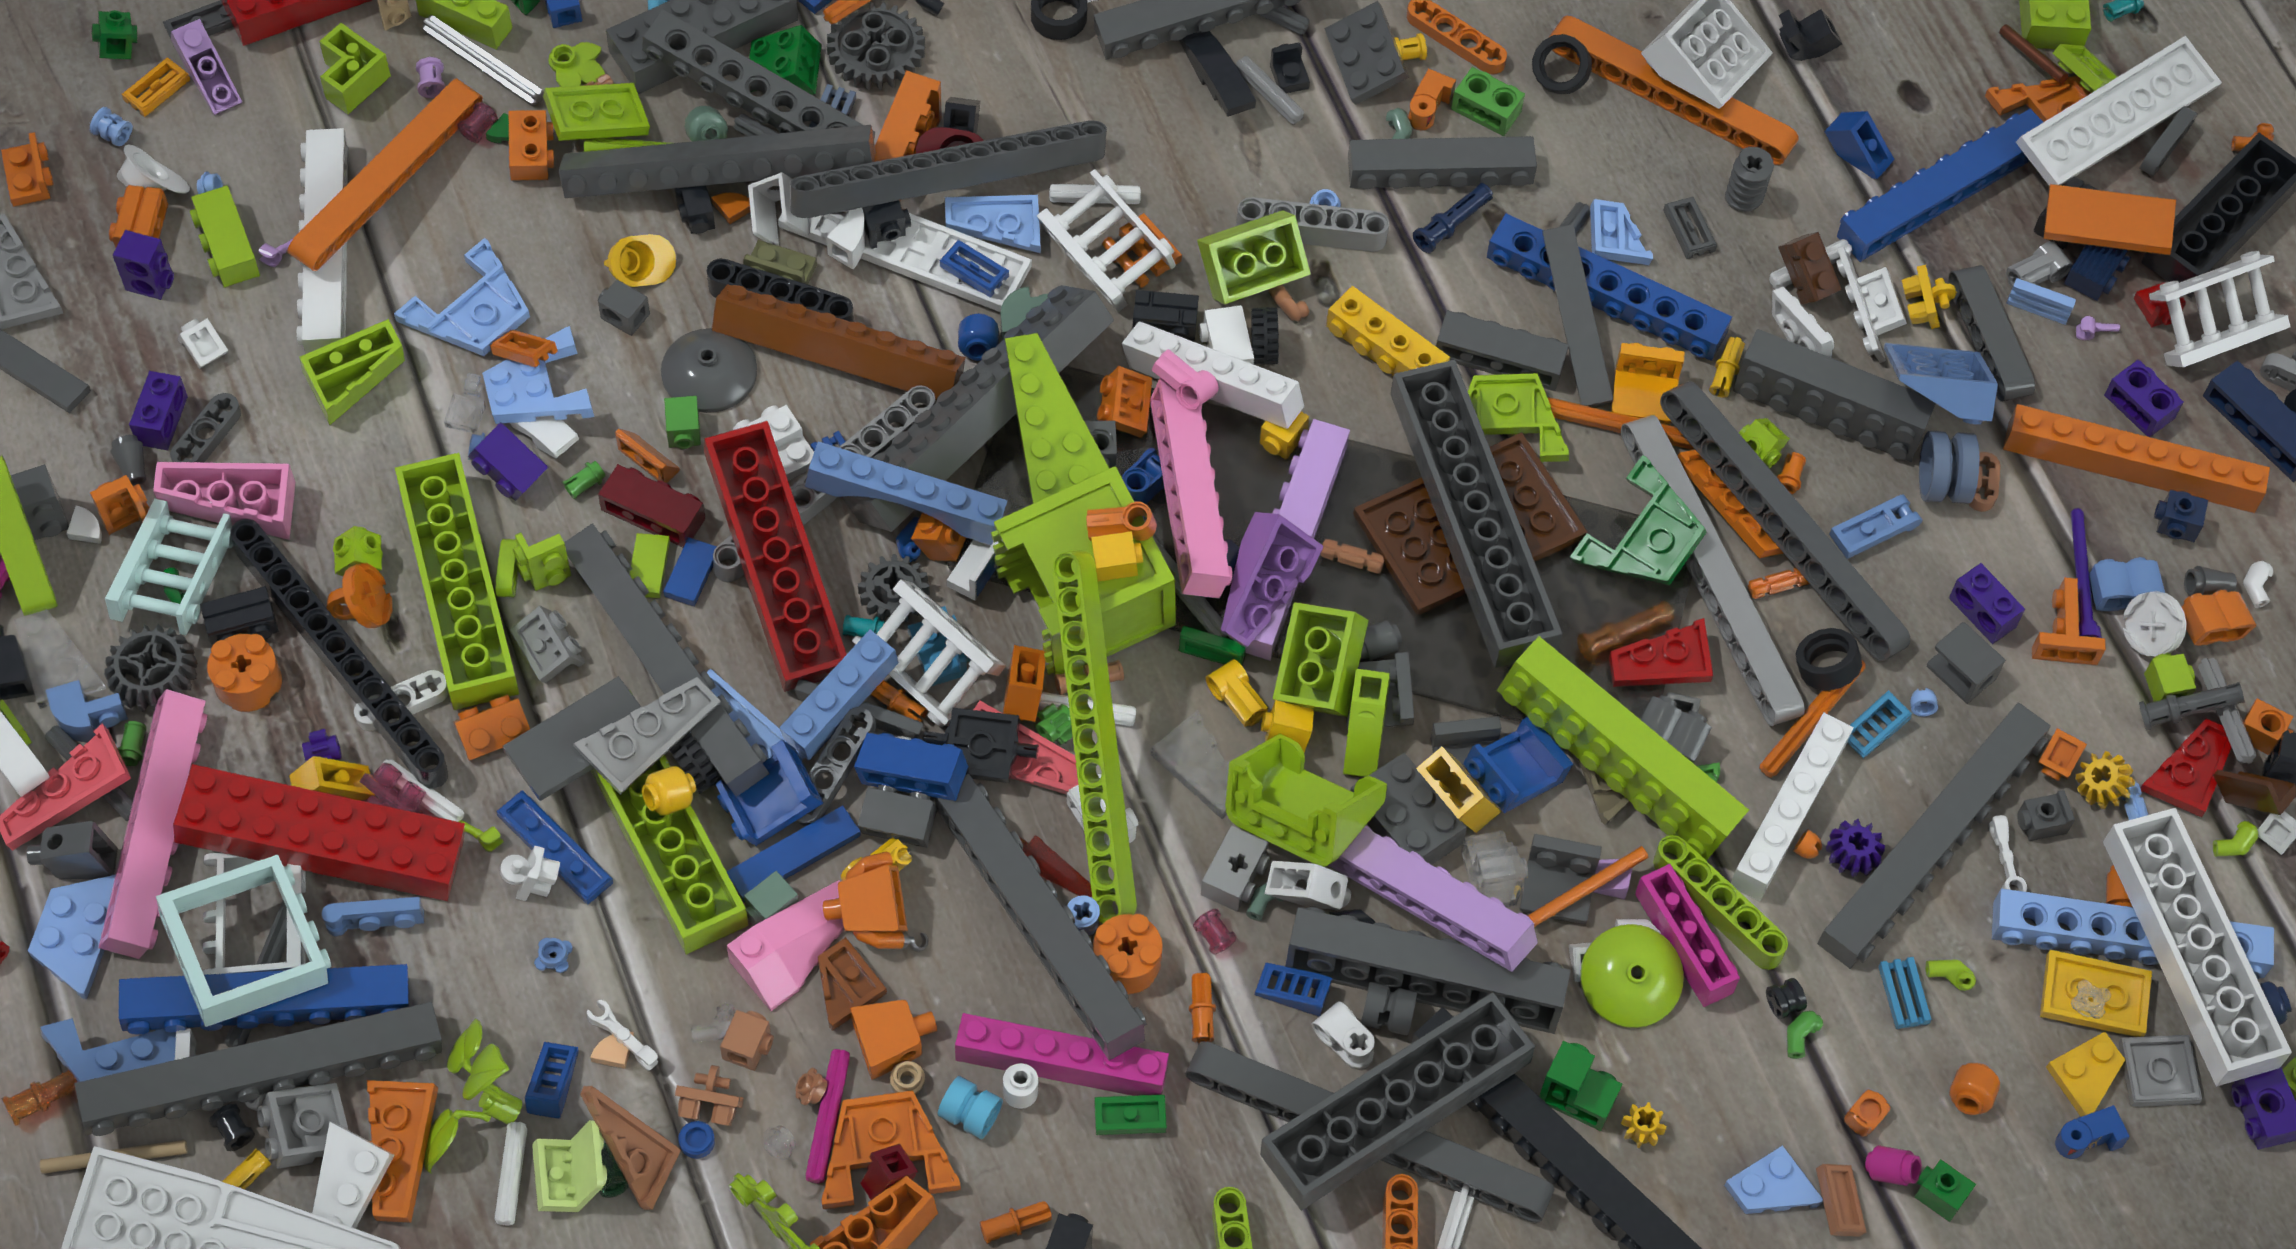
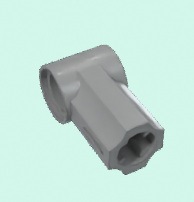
M2049 241L2040 246L2032 256L2009 266L2006 275L2011 287H2013L2016 278L2038 285L2046 280L2056 282L2070 272L2073 264L2055 241Z

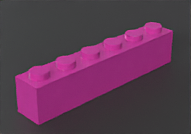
M962 1013L955 1043V1061L1005 1071L1014 1064L1023 1063L1031 1066L1036 1071L1038 1077L1132 1096L1162 1095L1169 1053L1133 1047L1108 1060L1093 1038Z

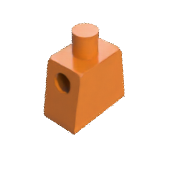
M906 1000L850 1008L851 1021L871 1080L892 1071L901 1062L912 1061L922 1055L920 1036L937 1031L932 1011L912 1017Z

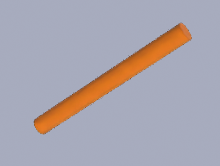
M1642 846L1527 916L1533 921L1534 927L1649 858L1646 850Z

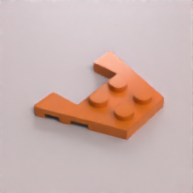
M2078 76L2068 77L2062 84L2055 79L2041 81L2039 85L2025 86L2023 83L2013 84L2011 88L2001 90L1998 87H1991L1987 89L1985 97L2000 116L2026 104L2045 122L2088 96L2091 92L2079 83L2081 79Z
M913 1090L842 1101L833 1152L821 1199L823 1209L855 1205L850 1170L867 1168L872 1162L869 1157L872 1152L897 1144L902 1146L911 1161L924 1160L928 1192L930 1194L961 1190L960 1180L951 1167L943 1147L940 1146L933 1128Z

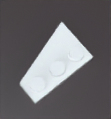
M1784 287L1773 290L1772 316L1787 340L1832 358V350L1834 349L1832 336L1817 324L1814 316L1808 314L1800 305L1799 300L1792 296Z
M330 1122L312 1214L356 1229L394 1154L346 1128Z

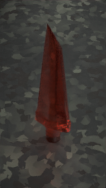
M1035 835L1028 843L1019 836L1023 844V852L1027 857L1030 855L1034 857L1040 868V876L1078 896L1092 897L1091 883L1045 844L1041 838Z

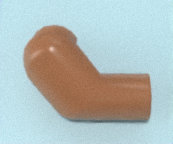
M1283 284L1269 289V293L1276 304L1290 320L1300 321L1301 318H1306L1309 315L1307 304L1304 301L1295 303Z

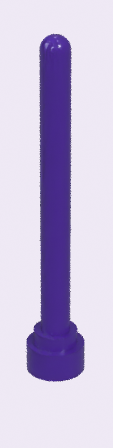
M2075 508L2071 511L2076 578L2078 579L2079 636L2102 638L2101 628L2093 620L2084 513L2080 508Z

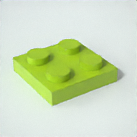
M2059 44L2053 52L2060 60L2058 62L2059 66L2068 73L2072 74L2074 72L2080 77L2081 81L2079 83L2091 93L2118 77L2083 45Z

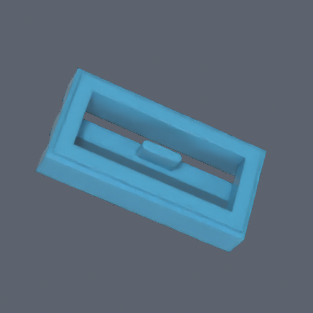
M1908 957L1905 961L1895 959L1892 963L1887 961L1880 962L1878 968L1895 1028L1901 1029L1930 1024L1932 1019L1914 957ZM1905 969H1906V971H1907V975H1908V978H1909V982H1910V985H1911V989H1912L1913 996H1914V999H1915V1003H1916V1006H1917V1010H1918V1013H1919V1017H1918V1018H1917V1015H1916V1012H1915V1008H1914V1005H1913V1001H1912L1911 994H1910V991H1909V987H1908V984H1907V980H1906V977H1905V973H1904V970H1905ZM1891 971L1896 973L1900 993L1908 1019L1905 1020L1902 1015Z

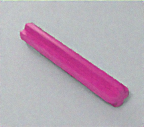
M834 1049L831 1051L826 1074L827 1088L821 1098L805 1174L806 1180L811 1183L821 1184L825 1181L850 1061V1054L846 1050Z

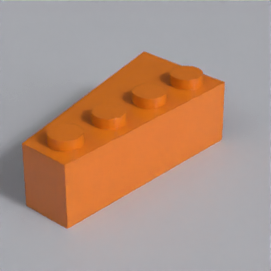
M905 1176L869 1201V1206L854 1216L850 1214L840 1222L841 1225L824 1237L822 1235L809 1244L811 1246L815 1243L820 1249H907L938 1214L934 1197L908 1176Z

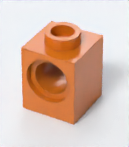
M2256 698L2243 723L2253 747L2269 755L2283 732L2288 730L2290 734L2293 733V730L2288 727L2294 716ZM2263 726L2268 727L2272 732L2267 731Z

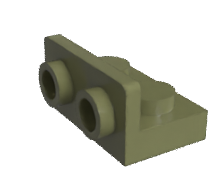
M758 240L751 255H745L743 264L808 284L817 266V258Z

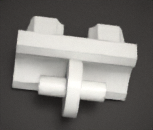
M534 846L527 860L520 855H510L502 861L500 865L502 879L511 885L522 884L517 892L516 899L526 901L530 893L547 897L551 885L555 884L560 862L543 858L545 848Z

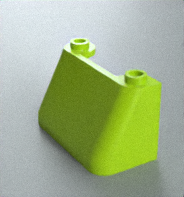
M1282 734L1274 736L1229 761L1225 808L1230 821L1239 828L1323 867L1335 862L1381 808L1386 798L1387 783L1374 777L1366 776L1359 779L1355 784L1354 792L1305 770L1303 749L1296 741Z

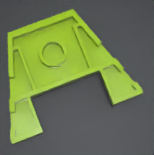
M1538 373L1473 376L1468 394L1484 435L1519 434L1521 432L1523 434L1540 433L1541 462L1569 461L1568 447L1564 443L1559 425L1551 411V405Z

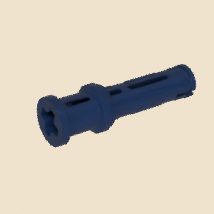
M1480 183L1444 213H1436L1431 217L1429 224L1424 228H1417L1413 232L1415 244L1425 253L1433 252L1436 249V244L1443 239H1449L1453 236L1455 228L1493 199L1492 190L1486 184Z

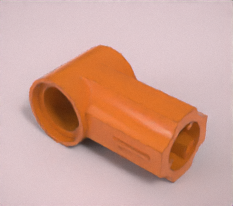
M1132 502L1126 507L1087 510V530L1090 541H1092L1091 537L1132 531L1133 539L1144 541L1152 537L1156 531L1157 524L1153 513L1148 505L1143 502ZM1136 517H1147L1146 522L1142 526L1135 527L1131 525Z

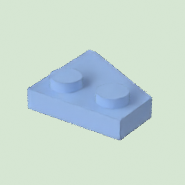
M1594 199L1590 205L1592 253L1608 260L1650 265L1653 260V254L1650 250L1646 251L1640 242L1641 233L1631 221L1630 214L1624 203Z
M1783 1145L1728 1179L1724 1185L1745 1214L1762 1213L1767 1209L1784 1211L1789 1210L1791 1207L1810 1205V1208H1817L1823 1202V1198Z

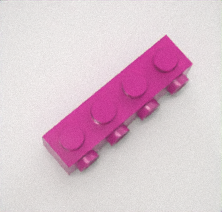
M1671 864L1642 876L1635 895L1653 925L1676 949L1681 959L1684 976L1702 1006L1706 1007L1733 994L1740 979L1738 971L1725 954L1718 937L1709 928L1700 908L1693 902L1683 880L1676 874Z

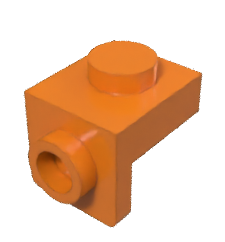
M2057 728L2037 763L2043 766L2041 773L2056 781H2059L2061 777L2068 780L2087 744Z

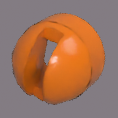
M1807 829L1796 843L1793 852L1806 859L1815 858L1819 855V851L1822 850L1821 839Z

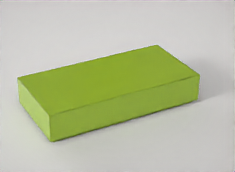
M636 534L631 563L633 569L629 575L632 579L639 576L649 591L645 597L661 598L670 545L669 536Z

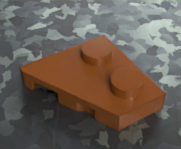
M846 937L818 956L828 1022L832 1031L851 1019L850 1008L873 1004L887 994L886 987Z

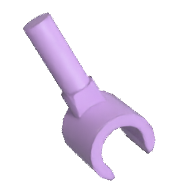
M293 239L277 248L267 243L263 244L258 250V253L263 255L259 261L268 266L276 267L280 263L282 255L287 252Z
M2086 316L2081 320V324L2076 326V337L2080 340H2091L2094 338L2095 332H2119L2120 325L2095 323L2093 317Z

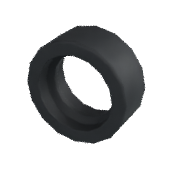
M1031 0V22L1035 30L1044 37L1053 40H1066L1075 37L1084 29L1087 23V0ZM1054 1H1064L1073 5L1077 9V13L1064 20H1055L1044 15L1041 12V8Z
M1566 34L1553 35L1543 40L1536 48L1532 58V69L1537 81L1548 91L1556 94H1571L1581 89L1588 81L1592 70V59L1587 48L1575 37ZM1557 47L1571 48L1579 57L1580 67L1578 73L1567 82L1553 81L1547 76L1545 71V59L1551 50Z
M1827 628L1817 630L1807 635L1799 643L1796 650V662L1801 678L1807 685L1817 690L1829 691L1842 688L1851 683L1859 675L1862 668V659L1857 641L1851 633L1842 629ZM1839 651L1847 654L1841 662L1833 666L1815 667L1811 665V662L1816 657L1826 652Z

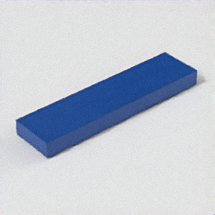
M523 790L496 811L497 816L531 850L534 846L545 848L543 858L560 862L558 876L587 905L613 884V879Z
M842 805L726 872L741 900L745 903L744 895L775 871L785 880L859 838L861 832Z

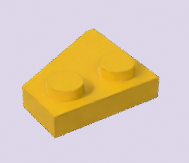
M2103 1032L2050 1061L2046 1068L2082 1117L2095 1112L2123 1065L2125 1058L2107 1033Z

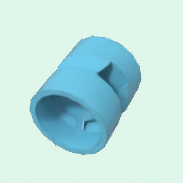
M957 1076L946 1091L937 1114L953 1125L962 1122L963 1129L979 1139H983L997 1119L1003 1099L987 1090L979 1093L977 1092L976 1084L961 1076Z

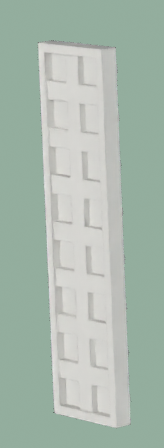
M909 213L911 227L905 228L906 236L898 237L892 241L877 242V248L871 249L865 233V246L861 259L998 312H1001L1002 304L1007 296L1020 289L1032 267V259ZM782 214L778 219L780 228L827 245V236L839 223L827 215L808 218L809 234L804 236L784 224ZM957 240L962 241L1009 270V277L1006 281H1002L999 289L996 288L994 290V295L991 298L940 267L941 258ZM959 252L956 253L957 255L961 256L962 258L966 259L967 261H972L971 259L967 258L966 256L962 255L961 253H959ZM980 266V269L984 270L985 272H987L988 274L992 275L993 277L996 276L995 274H993V273L990 272L989 270H987V269H985L984 267Z

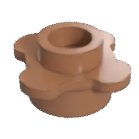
M813 1067L799 1078L796 1085V1098L801 1099V1104L804 1106L808 1103L817 1104L827 1088V1080L821 1074H816L817 1069Z

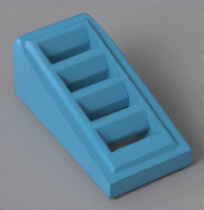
M1888 690L1850 724L1854 728L1847 743L1864 759L1911 719L1912 713ZM1886 707L1896 719L1892 722L1881 711ZM1875 715L1887 725L1884 730L1872 719ZM1865 723L1878 734L1875 738L1863 727ZM1855 731H1858L1869 742L1865 747L1852 735Z

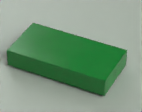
M1183 626L1179 639V651L1223 665L1235 659L1243 666L1246 647L1234 640Z

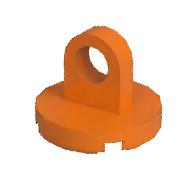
M368 563L355 564L345 571L342 579V588L336 589L328 595L326 606L334 618L341 620L355 618L362 626L373 629L386 624L390 620L393 611L392 597L390 593L386 594L383 588L386 585L384 577L375 567Z

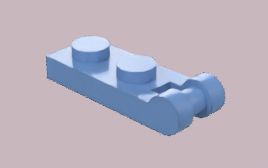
M1902 494L1831 528L1829 535L1846 559H1849L1904 531L1915 529L1923 520L1917 512H1913L1910 509L1909 500ZM1894 514H1899L1901 518L1897 519Z
M420 897L332 903L326 905L321 913L327 931L332 936H341L347 929L360 928L364 931H374L383 926L410 928L415 924L424 923V909Z

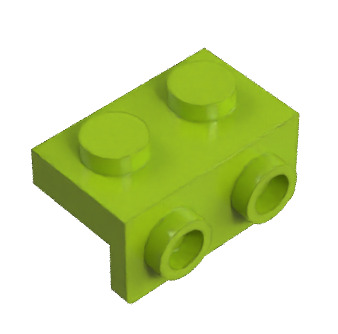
M521 532L515 535L517 547L513 548V552L519 563L517 564L518 571L524 582L530 580L535 591L549 585H558L567 577L572 576L565 543L560 534H556L531 546H528Z

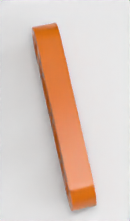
M1410 0L1406 18L1412 26L1484 72L1498 74L1504 70L1507 52L1501 45L1431 0ZM1446 23L1452 27V30L1442 32L1436 26ZM1471 39L1477 45L1467 48L1461 44V41Z

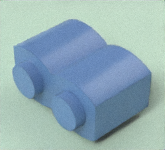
M2139 557L2124 563L2114 561L2113 559H2105L2094 564L2089 573L2095 607L2099 611L2126 609L2130 601L2139 594L2153 591L2165 593L2158 563L2154 560H2146Z

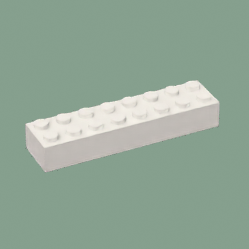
M2172 808L2114 824L2104 839L2103 844L2216 1087L2279 1069L2291 1055L2292 1051L2177 809Z

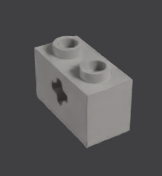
M1231 825L1202 880L1201 895L1238 912L1242 902L1248 903L1254 893L1256 884L1253 881L1257 873L1263 875L1271 857L1266 855L1268 842Z

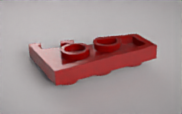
M2206 718L2181 746L2164 761L2159 769L2140 787L2141 791L2202 818L2217 785L2213 774L2217 770H2223L2232 748L2223 725Z

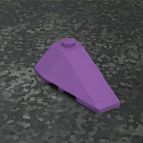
M1255 512L1241 541L1221 631L1240 645L1248 647L1270 622L1271 614L1280 604H1285L1291 598L1290 592L1299 582L1304 583L1310 576L1323 549V545L1280 514Z

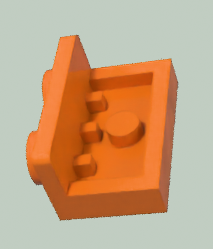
M127 475L112 482H106L90 492L109 535L137 521H140L142 524L150 508L140 485L136 484L133 486Z
M507 694L489 701L491 704L490 708L478 711L476 706L458 713L459 719L453 721V724L457 729L469 761L503 748V745L530 730L519 698L510 700Z

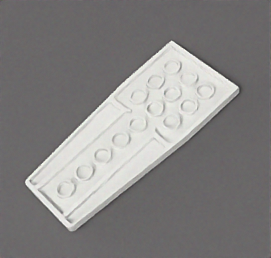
M94 1146L61 1249H401V1247L394 1242L196 1172Z

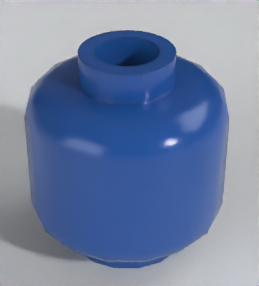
M971 314L960 322L958 328V347L965 357L980 361L986 351L995 348L999 344L998 324L992 317L986 314Z

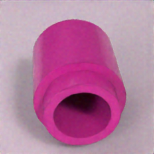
M1878 1145L1873 1151L1868 1153L1865 1168L1874 1181L1907 1186L1909 1183L1915 1184L1919 1180L1922 1164L1920 1157L1913 1155L1912 1151Z

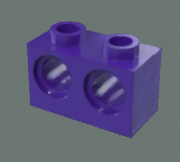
M125 230L112 255L125 290L161 300L165 290L170 289L174 280V272L170 267L168 255L165 252L161 239Z
M2139 359L2112 378L2104 394L2147 437L2153 436L2173 421L2184 403L2176 391L2165 385L2156 376L2155 372L2151 368L2146 367Z
M149 371L129 423L132 434L137 436L138 441H141L143 446L168 451L188 398L181 376Z
M1982 563L1958 578L1949 596V599L1992 644L2017 628L2025 611V608Z

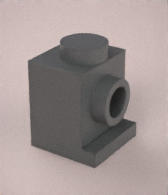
M2060 790L2053 795L2024 800L2017 813L2018 824L2022 830L2026 831L2029 841L2067 834L2075 821L2065 790Z

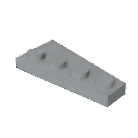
M1 214L0 329L63 314L60 304L36 268L34 261L27 253L5 214Z

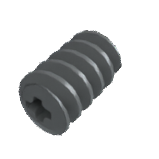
M1758 147L1744 148L1735 159L1725 192L1727 203L1735 210L1752 211L1763 203L1774 168L1771 155L1764 149Z

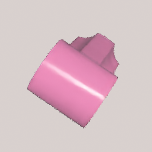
M1169 349L1163 352L1153 365L1152 371L1176 390L1177 399L1180 404L1189 410L1198 408L1218 392V382L1210 372L1205 370L1196 372Z

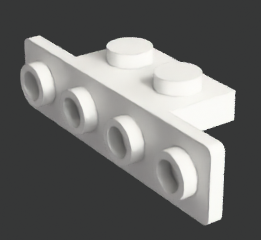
M1844 246L1838 248L1841 259L1837 260L1836 263L1841 276L1848 278L1849 285L1845 286V290L1850 302H1856L1858 311L1854 312V316L1860 330L1865 328L1867 337L1863 338V343L1869 356L1875 354L1879 363H1882L1886 359L1878 335L1907 324L1888 269L1884 267L1858 278L1852 260Z

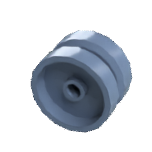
M1928 431L1925 434L1919 461V490L1923 501L1941 502L1946 495H1948L1952 503L1969 504L1973 501L1978 484L1980 459L1979 444L1974 433L1958 432L1951 441L1946 432Z

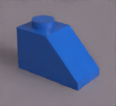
M1868 111L1842 112L1824 131L1839 157L1873 179H1878L1895 160Z

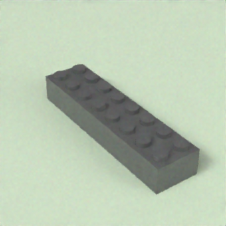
M1298 907L1285 966L1331 977L1332 983L1368 991L1370 982L1387 985L1391 992H1395L1398 988L1417 992L1416 1002L1440 1008L1444 1007L1445 1009L1457 1012L1464 1011L1493 992L1519 1026L1555 1034L1563 1010L1571 971L1555 962L1539 963L1530 961L1525 957L1511 972L1470 947L1461 945L1457 940L1430 938L1424 933L1415 930L1404 932L1393 929L1385 923H1365L1350 915H1330L1316 907H1307L1305 909Z
M1492 992L1264 1137L1261 1142L1260 1155L1302 1211L1530 1064L1535 1045Z

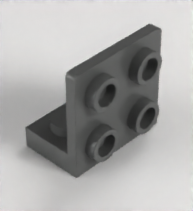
M1409 652L1395 653V660L1359 662L1358 669L1390 673L1384 727L1414 725ZM1350 703V708H1349L1348 717H1346L1347 729H1348V726H1349L1351 703Z
M1534 834L1528 856L1520 911L1531 914L1595 875L1602 847ZM1592 893L1551 918L1586 924Z

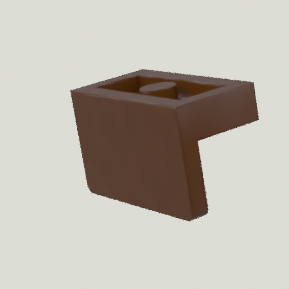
M2217 770L2213 774L2225 803L2281 815L2296 797L2295 783L2242 771L2236 774Z

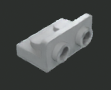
M538 606L509 630L539 681L547 683L570 664L581 667L585 664V661L580 654L582 651L580 644L565 629L567 623L563 616L556 610L551 611Z

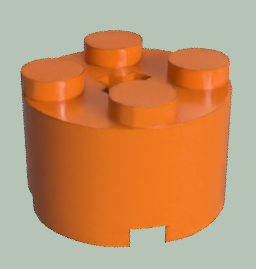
M237 634L224 640H219L211 647L207 671L216 695L221 702L231 706L234 710L250 712L265 707L270 703V699L276 691L278 694L282 685V674L273 649L261 635Z
M1123 914L1108 919L1097 928L1093 941V952L1096 956L1102 955L1111 971L1109 975L1114 982L1119 980L1125 987L1127 994H1134L1150 987L1158 975L1162 959V939L1157 928L1146 916L1142 914Z

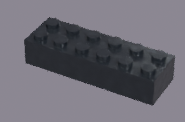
M2258 133L2175 217L2170 255L2146 252L2141 263L2167 282L2178 281L2179 283L2223 267L2296 192V158L2261 133ZM2194 292L2188 293L2186 295L2189 298H2192L2194 296Z

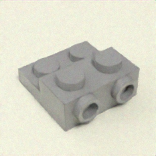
M337 1083L267 1092L262 1106H259L257 1110L259 1125L261 1128L267 1127L269 1138L265 1141L267 1158L269 1160L275 1159L277 1169L312 1164L315 1157H322L330 1122H334L349 1130Z

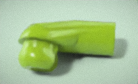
M2249 821L2240 822L2237 825L2239 830L2236 831L2232 839L2213 841L2214 856H2239L2247 854L2258 839L2257 827Z
M1960 960L1926 961L1925 971L1928 978L1945 977L1956 988L1963 991L1971 990L1976 984L1975 975Z

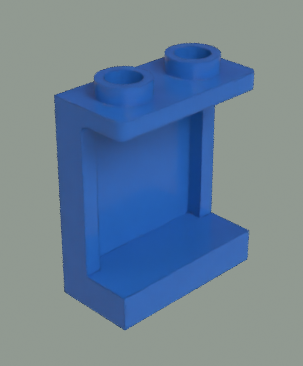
M1528 717L1522 719L1515 732L1484 748L1480 744L1472 746L1463 763L1469 774L1479 782L1488 793L1489 798L1498 805L1503 813L1563 783L1573 766L1572 761L1551 736L1542 728L1535 726Z
M784 740L771 746L775 755L763 762L769 775L737 797H735L726 782L720 780L716 783V787L720 792L717 799L721 807L727 813L730 812L734 820L731 823L734 833L741 841L745 839L755 846H758L824 803L796 749Z

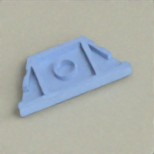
M115 875L52 888L28 949L33 959L42 966L47 967L61 982L64 981L83 999L88 998L105 951L98 947Z

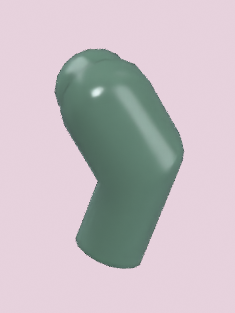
M1400 108L1389 110L1386 115V121H1389L1388 124L1394 126L1396 130L1392 139H1409L1413 128L1407 112Z

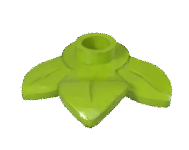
M580 42L573 47L566 44L554 47L548 61L550 68L556 72V82L560 87L581 86L582 83L587 84L590 81L597 82L596 78L605 74L601 65L595 61L601 53V47L590 42Z

